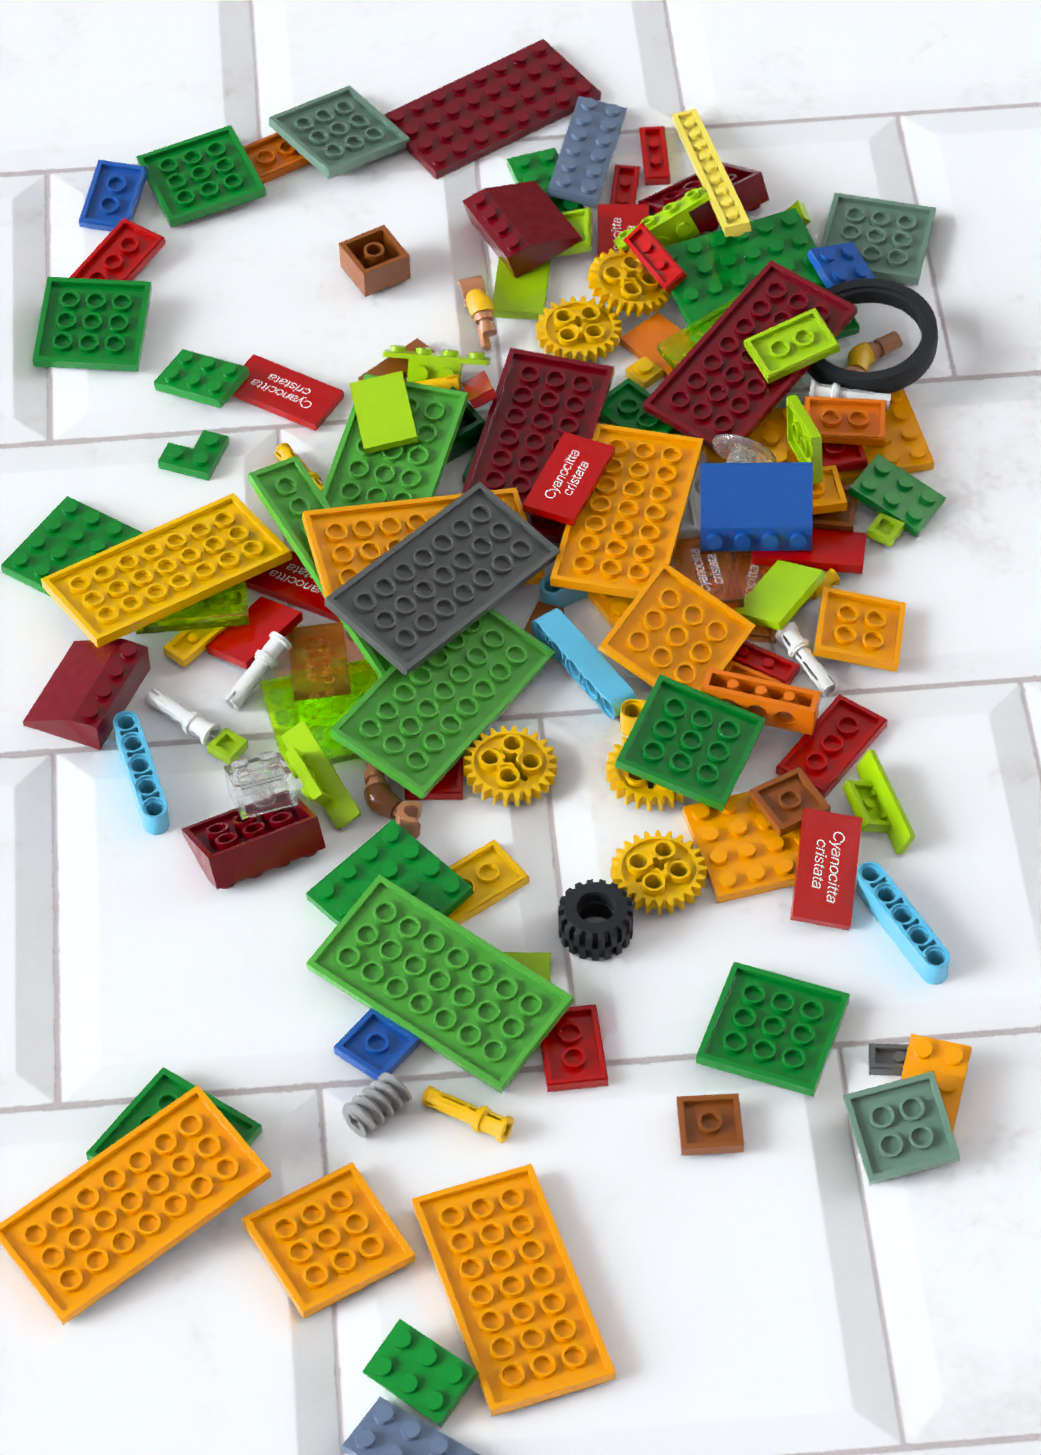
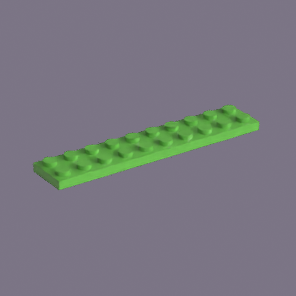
M297 456L250 472L248 474V482L324 595L302 521L303 511L332 507ZM340 619L377 677L380 678L392 664Z

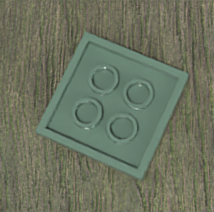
M934 1071L843 1095V1101L869 1186L960 1161V1154Z

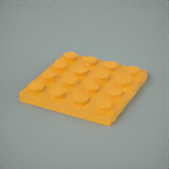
M662 561L598 649L652 687H654L661 674L701 691L708 667L724 670L756 625Z
M749 791L731 795L723 812L703 803L683 806L682 814L696 848L701 849L700 857H705L707 878L717 903L794 886L801 828L779 837L750 799Z
M353 1162L242 1218V1225L303 1319L415 1262L414 1252Z

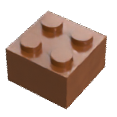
M385 225L339 243L340 266L365 297L411 278L410 255Z

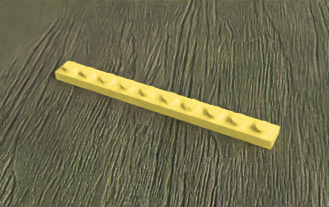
M697 109L672 114L673 124L703 189L709 195V202L725 236L737 237L751 231L747 214Z

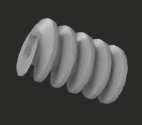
M382 1073L378 1080L372 1081L368 1088H364L360 1092V1095L354 1096L350 1103H346L342 1107L343 1117L353 1132L362 1138H366L367 1134L364 1128L374 1132L376 1130L374 1121L382 1125L385 1122L383 1114L392 1117L394 1115L392 1106L400 1110L403 1107L401 1099L405 1102H410L412 1096L408 1088L397 1077L389 1073Z

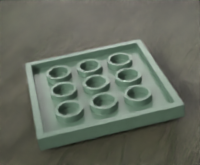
M350 85L270 116L268 123L276 133L328 179L407 147V143L410 142V138Z
M834 193L820 247L853 242L875 279L918 286L936 215V208Z

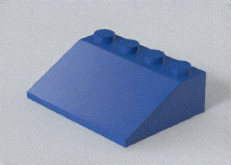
M812 462L700 463L701 551L812 550Z

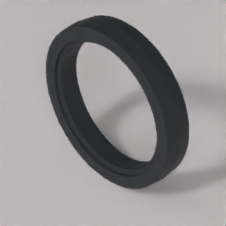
M873 278L845 281L826 289L853 305L859 303H880L895 307L908 314L916 322L922 336L918 347L906 360L891 368L880 371H851L840 368L825 358L813 363L807 370L808 374L815 381L829 385L838 383L840 387L890 394L911 385L926 373L936 355L938 328L931 306L920 294L900 283Z

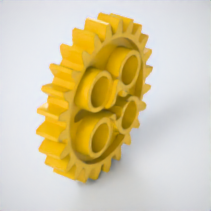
M619 248L618 253L609 249L608 255L601 252L600 258L595 257L588 271V289H593L592 296H600L598 303H608L607 309L616 308V314L625 311L627 317H629L631 312H634L640 318L643 312L645 315L650 316L651 311L658 313L660 308L665 307L671 292L668 294L631 249H629L628 253H625L622 248Z
M571 296L570 302H566L562 298L561 305L552 302L551 309L544 308V315H539V322H536V339L539 341V347L545 348V354L553 353V356L586 362L588 359H591L597 363L598 356L606 359L607 352L614 353V346H619V339L622 337L621 320H618V314L613 313V308L608 310L605 308V303L595 304V298L587 302L585 301V296H582L580 301H576L574 296Z
M502 725L501 732L497 733L493 728H490L489 736L481 733L479 741L474 740L472 747L466 749V756L463 758V775L467 777V786L473 785L474 794L482 792L483 801L492 797V805L497 804L499 800L503 801L504 807L508 806L509 801H513L515 806L519 807L520 800H524L530 805L532 796L540 800L541 791L548 793L549 785H554L555 776H557V756L553 755V746L547 747L546 738L538 741V732L530 736L526 727L522 732H517L516 725H513L511 731H507L505 726Z
M622 737V746L614 744V752L608 753V761H606V781L610 782V791L616 790L617 799L625 796V805L634 801L636 802V809H639L644 804L649 812L653 805H657L659 811H662L663 804L674 808V800L682 804L684 803V795L655 783L654 788L649 789L648 780L615 767L616 760L627 738Z
M657 830L655 836L651 837L645 831L643 839L633 835V844L624 841L623 849H616V857H612L611 878L612 882L618 885V890L623 888L627 892V897L634 901V910L644 906L645 913L648 914L652 908H655L657 914L661 915L662 909L667 908L668 912L673 914L674 906L684 910L685 901L693 904L694 895L701 896V889L706 886L707 877L705 857H700V848L693 849L692 840L683 843V835L673 839L672 831H669L664 837Z

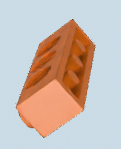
M708 667L701 691L765 717V725L808 735L813 734L819 714L820 691Z

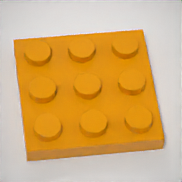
M823 586L813 655L897 672L906 603Z

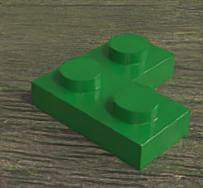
M203 430L194 448L168 442L158 460L159 469L209 481L229 445V436Z

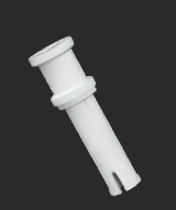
M812 379L810 383L809 396L886 400V411H889L891 394L848 389L840 387L838 383H833V385L816 383Z
M788 622L781 631L777 630L775 634L776 640L784 644L791 659L801 664L824 697L833 695L838 690V684L832 679L816 656L813 655L810 641L801 636L798 632L799 627L795 622Z
M275 631L270 633L269 641L262 650L256 651L255 660L224 698L227 705L231 708L234 707L235 710H239L269 670L272 671L278 666L277 661L283 653L292 648L291 643L284 636Z
M154 687L151 689L152 692H147L145 702L148 705H151L180 724L184 733L189 736L194 735L200 739L201 744L205 747L221 732L219 724L215 722L210 723L198 711L191 712L159 691V689Z

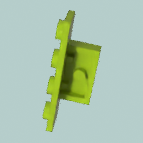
M702 187L692 189L677 202L665 205L662 211L654 216L645 217L640 224L643 222L664 247L689 240L700 234L689 212L710 200L709 195ZM636 227L624 230L618 235V238L613 240L618 249L622 248L624 252L630 249L623 239Z
M390 345V349H385L382 356L408 359V382H418L458 374L461 385L463 364L488 366L491 363V358L485 357L483 352H469V356L458 355V350L443 349L442 353H432V348L416 347V351H407L406 346Z
M301 721L284 733L281 739L288 749L284 753L289 761L286 766L294 778L297 779L299 777L304 785L301 787V791L309 802L315 801L323 806L334 826L339 830L361 816L360 809L307 723Z
M868 750L856 766L861 781L847 780L842 789L855 816L862 818V831L887 833L896 854H903L914 840L915 833L875 750Z

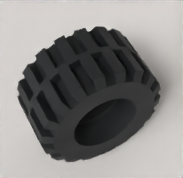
M590 879L585 884L579 882L575 884V889H567L565 896H562L560 899V906H558L559 938H562L563 946L569 947L571 954L575 955L578 953L579 958L585 960L587 957H591L592 961H599L600 957H604L607 960L611 958L613 953L615 955L622 953V948L628 947L633 936V907L631 898L627 897V892L623 888L618 890L617 884L612 882L609 885L606 884V880L599 879V882H593V879ZM590 917H602L607 919V921L601 923H591L585 921V919Z

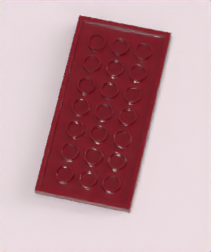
M541 39L384 114V116L410 138V142L407 143L405 149L435 179H439L572 114L578 96L599 101L601 100V92L549 43Z
M770 260L642 404L643 411L689 437L704 439V446L730 460L813 365L806 366L768 384L744 347L743 340L813 308L817 309L836 338L858 313L857 306Z
M510 348L496 389L497 396L493 399L462 493L468 491L478 482H481L489 490L517 488L523 506L525 499L564 432L592 440L615 374L614 367ZM525 512L527 521L550 542L561 543L566 524Z

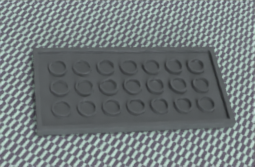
M478 482L327 596L324 605L404 676H407L556 560L560 550L485 485Z

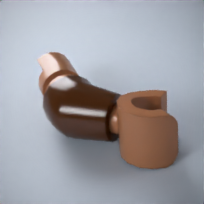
M366 761L367 769L363 775L366 785L364 797L368 807L373 812L388 819L396 818L397 824L415 839L418 838L421 827L418 819L421 817L422 803L411 800L402 801L391 792L390 786L386 784L385 774Z

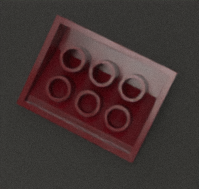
M722 162L745 212L757 210L761 207V204L769 201L762 172ZM695 173L638 201V204H649V216H654L662 211L665 205L677 202L685 197L688 191L695 188L698 189L702 187V184ZM709 200L689 212L700 234L715 231L720 227V223Z
M536 181L484 188L462 201L470 222L495 254L500 257L515 279L583 241L579 233Z
M116 639L99 648L91 640L74 641L23 720V725L101 750L114 729V716L119 712L125 711L151 669L148 646L125 639Z
M289 788L181 829L207 879L217 890L220 888H231L238 881L259 877L264 871L285 867L295 859L311 857L317 851L326 848L318 817Z

